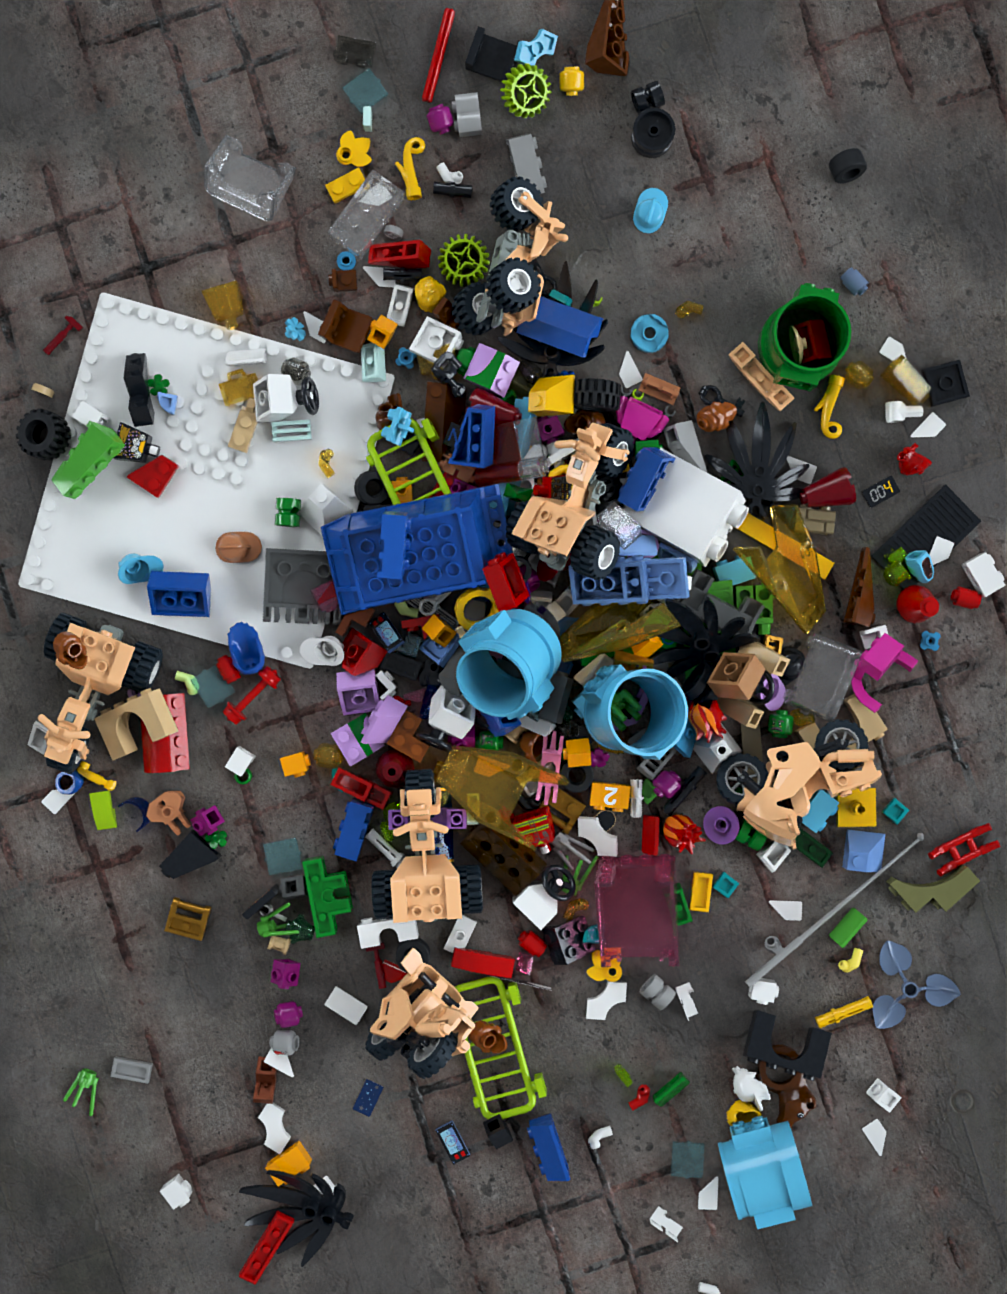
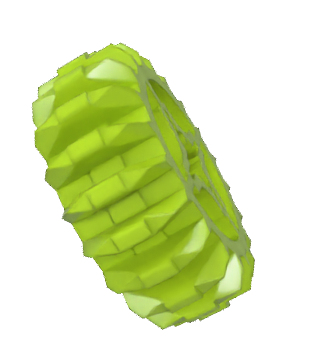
M525 63L523 66L518 64L517 69L512 67L511 73L505 74L508 80L501 81L505 84V88L500 89L501 92H505L501 99L507 100L504 106L509 107L510 113L515 112L516 117L522 116V118H527L529 116L533 118L535 113H541L540 108H547L544 102L550 101L547 94L552 92L547 90V87L551 83L545 82L548 76L542 75L544 70L537 69V65L531 66L529 63ZM527 74L526 79L524 78L521 84H516L522 76ZM521 88H525L531 94L524 92V90H522ZM514 91L517 93V99H515ZM531 98H535L534 102L531 105L525 107L526 103L528 104Z
M458 234L456 241L452 237L449 238L451 244L444 242L446 249L440 248V253L443 255L438 256V260L442 261L438 266L439 268H444L441 271L442 275L448 274L446 276L447 281L453 278V285L460 281V287H463V282H467L469 286L471 284L470 280H473L474 283L478 282L477 276L480 279L484 278L482 272H488V268L485 266L489 265L490 261L486 260L489 257V253L485 252L486 246H481V240L475 243V236L468 240V234H464V239H461ZM458 247H465L462 252H452ZM472 249L477 252L480 258L479 263H476L470 257ZM466 254H467V261H468V262L465 261V262L461 265V260H460V259L463 260L464 257H466ZM448 258H452L457 263L456 272L449 267ZM475 268L472 273L462 275L465 269L473 270Z

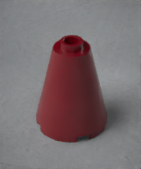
M476 388L469 398V401H472L471 406L476 404L495 406V427L514 428L520 424L522 414L517 407L482 388Z
M846 467L839 468L803 488L802 493L799 494L802 505L805 504L806 507H824L854 504L856 502V491L854 484L851 485L849 481L852 478L850 472Z
M396 749L384 752L376 763V774L379 780L384 785L393 788L404 786L407 771L414 770L412 759ZM390 768H394L396 774L391 773Z

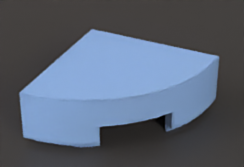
M158 392L157 398L161 407L169 414L175 415L178 396Z

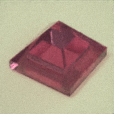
M519 951L516 970L530 975L534 966V956Z

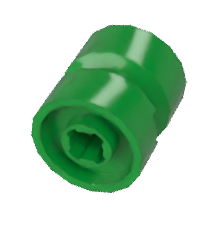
M276 498L275 509L278 510V513L275 514L274 525L300 527L298 512L301 511V500Z
M743 818L740 821V830L735 840L742 844L747 843L748 847L758 852L764 845L767 837L759 833Z

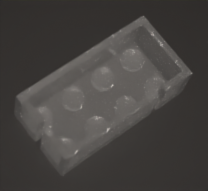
M372 170L327 232L330 239L343 248L346 247L348 252L362 260L392 218V210L396 212L405 200L404 191Z

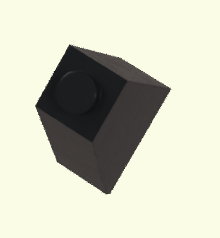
M193 830L159 867L162 868L161 872L166 877L175 879L217 861L222 855L217 850L210 848V844Z

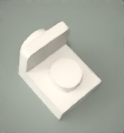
M878 1078L866 1092L889 1113L901 1099L896 1092Z

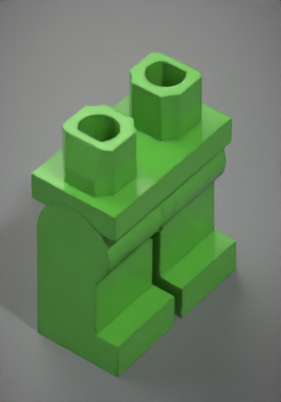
M773 585L733 587L735 607L739 608L746 595L765 606L756 624H758V635L770 634V624L773 623Z

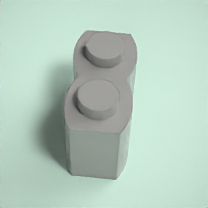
M478 92L455 95V101H452L453 113H457V120H454L455 132H459V137L482 135Z

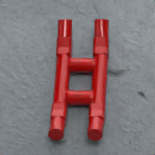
M990 823L975 827L937 846L928 853L929 858L933 860L947 851L950 852L953 860L937 870V874L940 877L980 855L1001 847L999 841L996 840L977 848L973 838L992 830ZM966 842L971 852L960 856L956 846Z

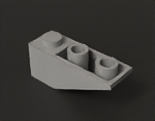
M692 420L676 423L664 428L665 438L672 453L707 472Z

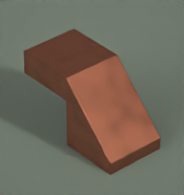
M369 608L345 615L335 633L344 636L352 621L367 627L376 610Z
M259 1056L255 1073L256 1085L253 1102L273 1104L277 1069L264 1063L266 1057Z

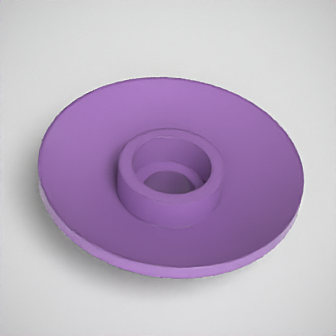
M717 806L706 813L703 820V828L711 841L723 845L735 840L740 830V822L733 810L725 806ZM722 821H725L726 828L722 826Z

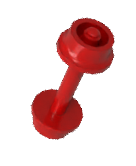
M266 666L263 670L258 671L257 673L262 680L240 703L235 706L230 701L227 702V707L223 710L227 721H232L237 725L240 721L247 719L241 711L268 684L274 689L277 688V684L281 680L277 670H272L269 666Z

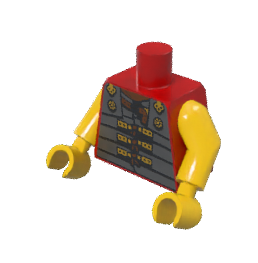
M569 464L559 465L551 470L548 476L542 478V485H534V496L568 501L571 496L569 490L573 488L572 484L566 482V472Z

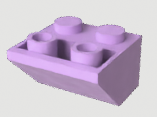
M387 695L384 701L380 700L368 719L369 724H366L361 732L364 735L361 743H387L408 706Z

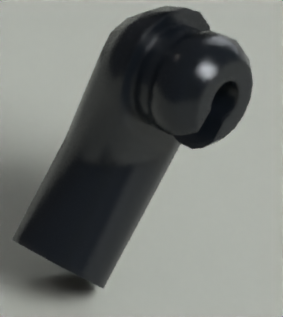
M520 790L512 796L522 809L535 810L541 804L540 799L538 801L535 800L536 797H525Z

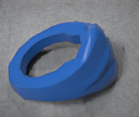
M76 770L72 774L61 772L55 779L57 790L67 795L76 793L84 783V777ZM64 775L71 776L73 779V785L68 790L62 789L60 785V780Z

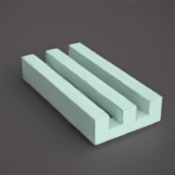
M310 420L271 422L273 442L312 440ZM307 425L306 428L278 430L276 428L281 426ZM307 432V435L277 437V434Z

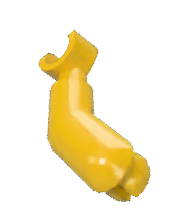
M81 761L79 767H77L80 775L98 785H103V788L113 791L115 789L116 781L105 780L103 776L89 771L90 764Z

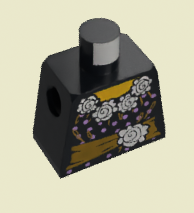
M120 422L117 435L125 446L113 459L146 463L148 455L153 457L159 456L160 446L151 444L152 436Z

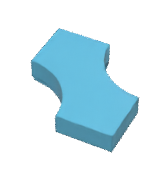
M540 29L532 41L518 42L514 61L522 65L529 63L532 66L535 65L540 56L553 55L558 36Z

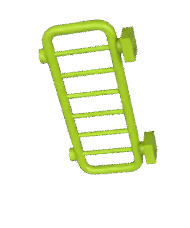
M410 418L412 420L410 426L414 429L415 436L402 442L401 446L396 445L380 454L375 449V443L383 438L381 436L382 430L374 433L368 439L367 449L370 455L366 456V459L371 467L375 465L393 505L401 504L396 492L433 473L440 487L413 501L428 498L441 490L444 495L451 493L426 440L429 438L434 442L440 439L432 421L428 418L421 421L422 428H420L417 421ZM418 439L424 453L386 472L380 458ZM426 456L432 470L394 489L388 475Z
M488 976L459 984L455 988L458 992L488 984H495L497 986L498 996L473 1003L480 1005L501 999L505 1014L483 1019L482 1021L490 1022L506 1017L510 1032L502 1035L505 1037L511 1036L515 1051L474 1061L471 1046L475 1045L471 1042L469 1043L470 1049L464 1054L476 1096L473 1097L475 1108H480L482 1115L487 1120L498 1114L505 1119L531 1111L536 1104L535 1093L538 1092L539 1098L546 1097L547 1088L542 1072L535 1074L534 1081H531L509 1003V1000H512L513 1006L521 1004L517 982H510L508 989H505L503 982L499 978ZM516 1054L520 1069L479 1079L476 1065ZM518 1073L522 1074L525 1084L524 1088L487 1098L484 1097L481 1083ZM527 1091L529 1101L526 1105L497 1113H491L488 1110L487 1101Z

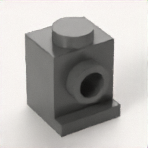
M305 876L282 878L279 885V892L282 898L290 900L309 897Z

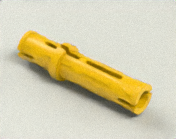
M866 996L843 1007L832 1008L829 1012L816 1016L815 1020L819 1029L829 1024L840 1023V1020L873 1008L869 996Z

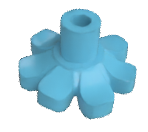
M295 317L286 320L285 336L293 340L297 338L299 341H302L304 336H306L305 330L302 329L304 325L301 322L298 323V319Z

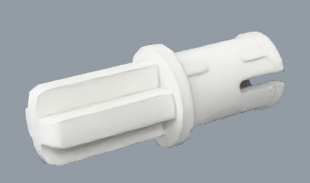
M630 779V816L639 818L642 816V799H644L642 797L643 780Z

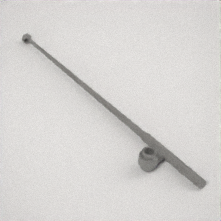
M918 833L917 839L785 948L781 946L776 936L767 937L765 947L770 953H774L775 956L749 977L745 983L749 987L755 984L917 842L923 841L924 834Z

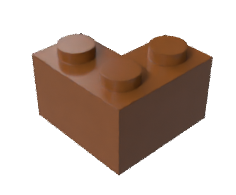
M405 710L387 744L420 763L430 745L414 736L423 718L409 710Z

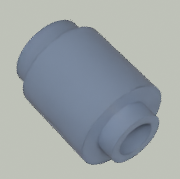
M851 267L840 277L843 281L842 284L854 296L857 294L861 296L868 289L866 285L869 282L857 269L854 270Z

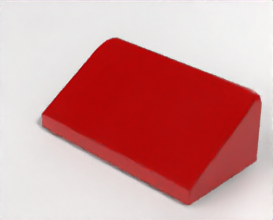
M643 815L642 852L654 856L658 855L660 818L657 815Z

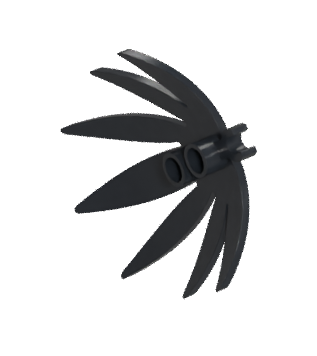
M565 261L556 291L572 299L570 271L568 263ZM597 279L591 286L579 310L591 314L598 289ZM607 319L602 322L598 337L607 326ZM518 326L513 328L515 333L517 332ZM519 333L516 334L530 348L516 341L500 336L497 337L503 346L518 357L537 364H547L543 369L544 377H548V373L551 371L554 372L553 377L559 376L557 365H580L592 360L605 349L604 344L588 349L586 357H580ZM598 337L591 338L589 345H591Z
M764 401L759 405L753 429L752 465L749 463L743 438L732 420L729 421V426L726 428L731 450L743 476H740L735 469L723 460L708 454L704 456L707 462L721 476L735 485L727 484L740 490L744 498L752 499L751 504L748 506V514L752 513L754 506L759 509V515L763 513L761 500L780 502L799 499L802 489L785 488L780 490V488L797 480L810 466L809 464L797 466L781 475L777 480L774 479L789 455L795 438L797 423L794 422L784 434L775 451L771 465L768 467L771 450V429Z
M705 597L703 603L707 628L697 614L688 606L669 598L665 599L666 606L678 623L689 634L667 624L653 623L643 626V631L690 646L669 648L650 658L654 660V665L679 660L665 672L672 678L684 673L704 660L708 663H713L715 669L722 656L721 652L760 641V637L755 634L741 633L735 635L744 626V617L731 619L725 624L721 633H718L717 609L710 597Z
M268 1170L266 1174L274 1176L297 1189L285 1186L278 1187L277 1185H253L240 1188L239 1193L295 1207L276 1208L261 1212L248 1218L244 1226L270 1224L277 1211L294 1218V1221L312 1219L293 1230L280 1244L276 1252L280 1254L290 1249L315 1232L305 1250L301 1262V1267H303L324 1244L335 1222L339 1223L344 1229L349 1228L354 1215L349 1212L343 1213L340 1211L346 1199V1190L341 1184L337 1183L332 1192L331 1187L323 1178L312 1173L310 1177L321 1191L320 1193L313 1185L300 1177L286 1172Z

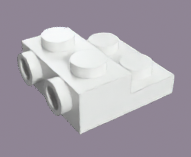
M427 316L409 350L433 365L444 352L454 354L455 350L459 351L464 341L460 331ZM447 360L440 367V369L443 370L449 364V360Z

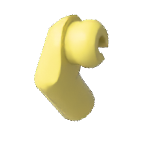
M854 948L851 959L839 962V969L848 973L858 968L863 950Z

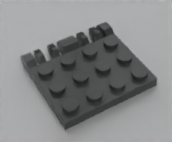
M266 548L263 622H271L272 607H274V622H279V607H285L286 623H291L292 608H295V623L309 624L310 609H313V624L318 622V609H325L324 624L329 625L330 610H333L332 625H340L341 612L337 596L321 604L317 602L333 582L326 551Z

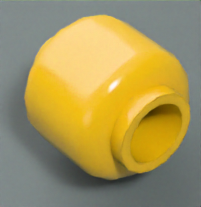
M564 67V70L559 74V88L561 91L566 92V96H578V92L584 90V72L580 70V67Z

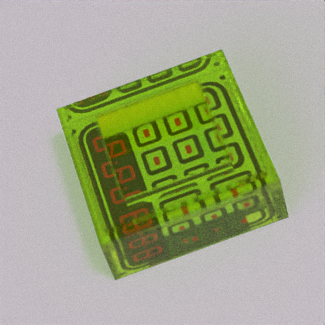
M621 1064L614 1067L615 1073L629 1087L633 1082L631 1076Z

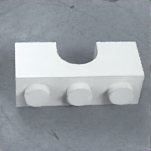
M371 917L361 919V922L357 925L361 949L379 946L381 944L380 933L387 928L396 931L399 942L418 939L419 933L416 920L393 923V919L372 920Z

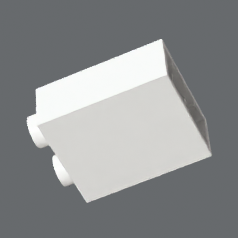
M660 448V450L676 459L673 463L669 462L663 471L666 475L663 479L659 478L655 486L656 492L644 511L637 512L625 506L620 515L631 526L650 532L656 536L658 541L694 558L697 563L706 567L710 559L717 562L725 553L728 541L723 538L730 526L739 528L745 520L749 508L744 505L746 500L740 490Z

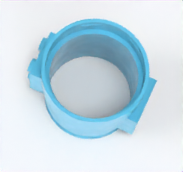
M522 609L502 610L474 623L458 641L465 654L457 665V683L466 700L479 711L495 717H507L509 720L516 717L520 719L528 712L532 711L535 713L543 707L542 704L550 698L551 692L555 689L550 679L560 666L562 651L554 630L536 614ZM489 650L500 653L510 659L518 667L524 680L517 679L504 672L495 663Z
M621 664L600 667L596 672L597 676L584 685V690L581 693L586 699L583 714L589 734L597 743L605 748L621 750L632 755H640L643 759L660 760L679 741L686 728L688 705L683 690L671 676L659 670L636 669L627 671ZM628 679L638 684L644 690L651 707L649 726L644 735L632 745H626L620 740L611 721V703L618 687Z
M757 1116L752 1118L750 1122L738 1121L733 1123V1126H730L732 1139L726 1142H718V1147L738 1220L754 1217L757 1229L796 1220L794 1211L811 1207L812 1201L789 1121L769 1125L767 1117Z

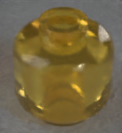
M861 360L855 363L851 362L845 369V372H847L845 380L856 389H866L874 379L873 369Z
M322 743L314 750L313 758L319 767L335 769L342 763L343 754L338 745Z

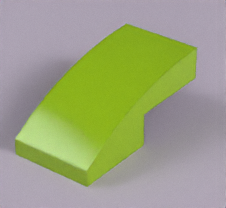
M110 790L89 793L97 830L117 828L115 808L112 807Z

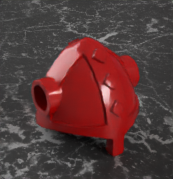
M916 443L911 447H904L903 451L897 456L899 470L903 475H921L932 464L928 458L915 452V449L918 447Z

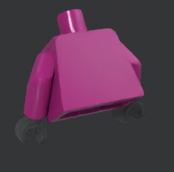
M624 386L621 388L619 409L616 410L617 422L621 425V428L627 429L632 433L634 438L633 444L637 438L645 441L646 438H652L661 433L669 422V418L676 413L674 410L672 414H668L667 408L669 406L662 412L631 397L632 388L629 393L623 392Z

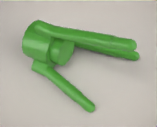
M595 856L580 882L577 878L583 860L579 861L573 876L576 884L573 896L577 895L578 890L581 891L599 856ZM564 863V868L568 870V866ZM563 874V880L569 883L567 877ZM562 889V891L565 893L569 892L568 889Z
M289 902L268 915L260 917L261 921L257 922V930L261 937L299 934L298 930L276 931L296 926L297 922L276 925L274 920H270L271 917L289 907Z
M86 1068L79 1071L77 1078L69 1088L63 1101H67L78 1084L80 1087L72 1104V1107H75L83 1088H90V1085H92L89 1116H92L96 1085L99 1080L96 1077L97 1073Z

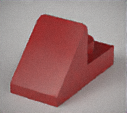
M431 616L401 621L402 629L407 628V632L419 630L418 626L421 625L423 628ZM422 630L423 638L426 640L428 635Z

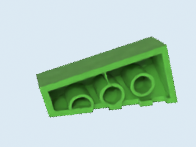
M92 421L88 422L86 425L88 430L85 434L81 433L78 438L79 444L76 448H71L68 453L69 459L62 462L51 479L63 496L72 499L79 497L83 490L95 480V477L108 466V463L120 453L125 444L113 429Z

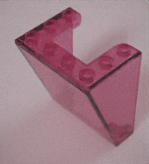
M644 854L641 856L599 857L594 886L601 967H611V959L617 958V962H621L622 957H660V961H664V957H668L669 966H679L675 855L662 854L660 856H651Z

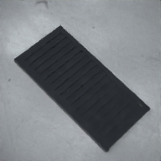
M945 484L871 557L904 590L919 582L910 573L905 563V557L909 553L916 550H926L930 554L937 536L953 542L954 548L981 522V519Z

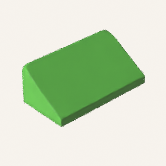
M851 908L832 930L829 937L844 948L867 922V918L855 908Z

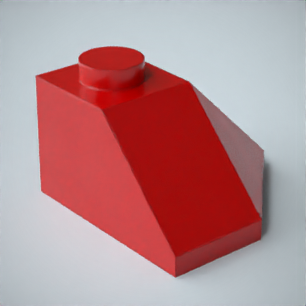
M352 628L343 641L344 660L342 661V668L351 675L357 676L377 668L388 651Z

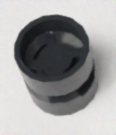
M658 81L646 84L645 88L639 87L631 90L632 102L638 115L644 110L650 109V107L658 108L665 105L664 94Z

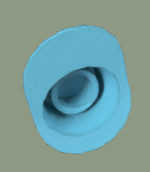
M649 188L639 196L633 221L641 232L652 233L661 227L668 208V199L663 191L658 188Z
M128 554L118 563V577L125 584L149 581L151 571L163 572V562L156 556Z

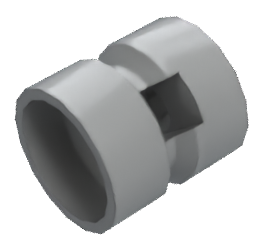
M653 974L643 984L639 992L647 1000L651 999V1003L661 1011L673 1000L676 992L669 985H663L664 981L657 974Z

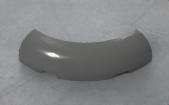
M481 596L472 598L464 607L465 618L471 621L484 619L491 611V601ZM459 645L445 668L439 674L442 686L449 693L458 697L462 695V692L457 683L456 669L459 660L465 654L461 645Z

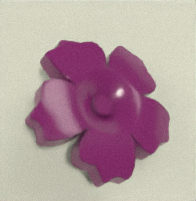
M600 747L595 748L594 752L591 751V767L596 765L597 767H604L610 757L608 752L604 753Z

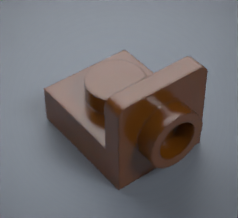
M332 269V274L329 275V286H333L334 292L357 291L356 270L336 271V269Z
M442 297L432 313L439 322L455 330L458 328L459 323H455L454 319L456 317L452 316L454 308H452L451 302Z

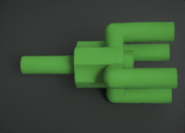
M626 689L621 690V692L616 690L611 703V721L621 732L627 727L623 723L627 719V716L622 712L623 709L636 721L641 718V714L638 712L642 709L641 704Z

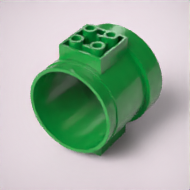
M804 283L794 292L793 299L778 308L764 323L758 338V353L763 367L773 376V383L811 392L818 386L819 381L833 371L839 360L846 353L851 341V324L846 311L838 303L840 293H836L831 288L819 289L815 288L814 284ZM793 309H810L822 315L829 322L836 337V349L828 365L808 368L795 364L787 358L781 350L777 339V325L783 313Z

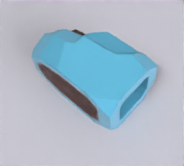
M916 550L905 557V563L910 573L919 582L928 583L933 578L934 567L931 557L926 550Z

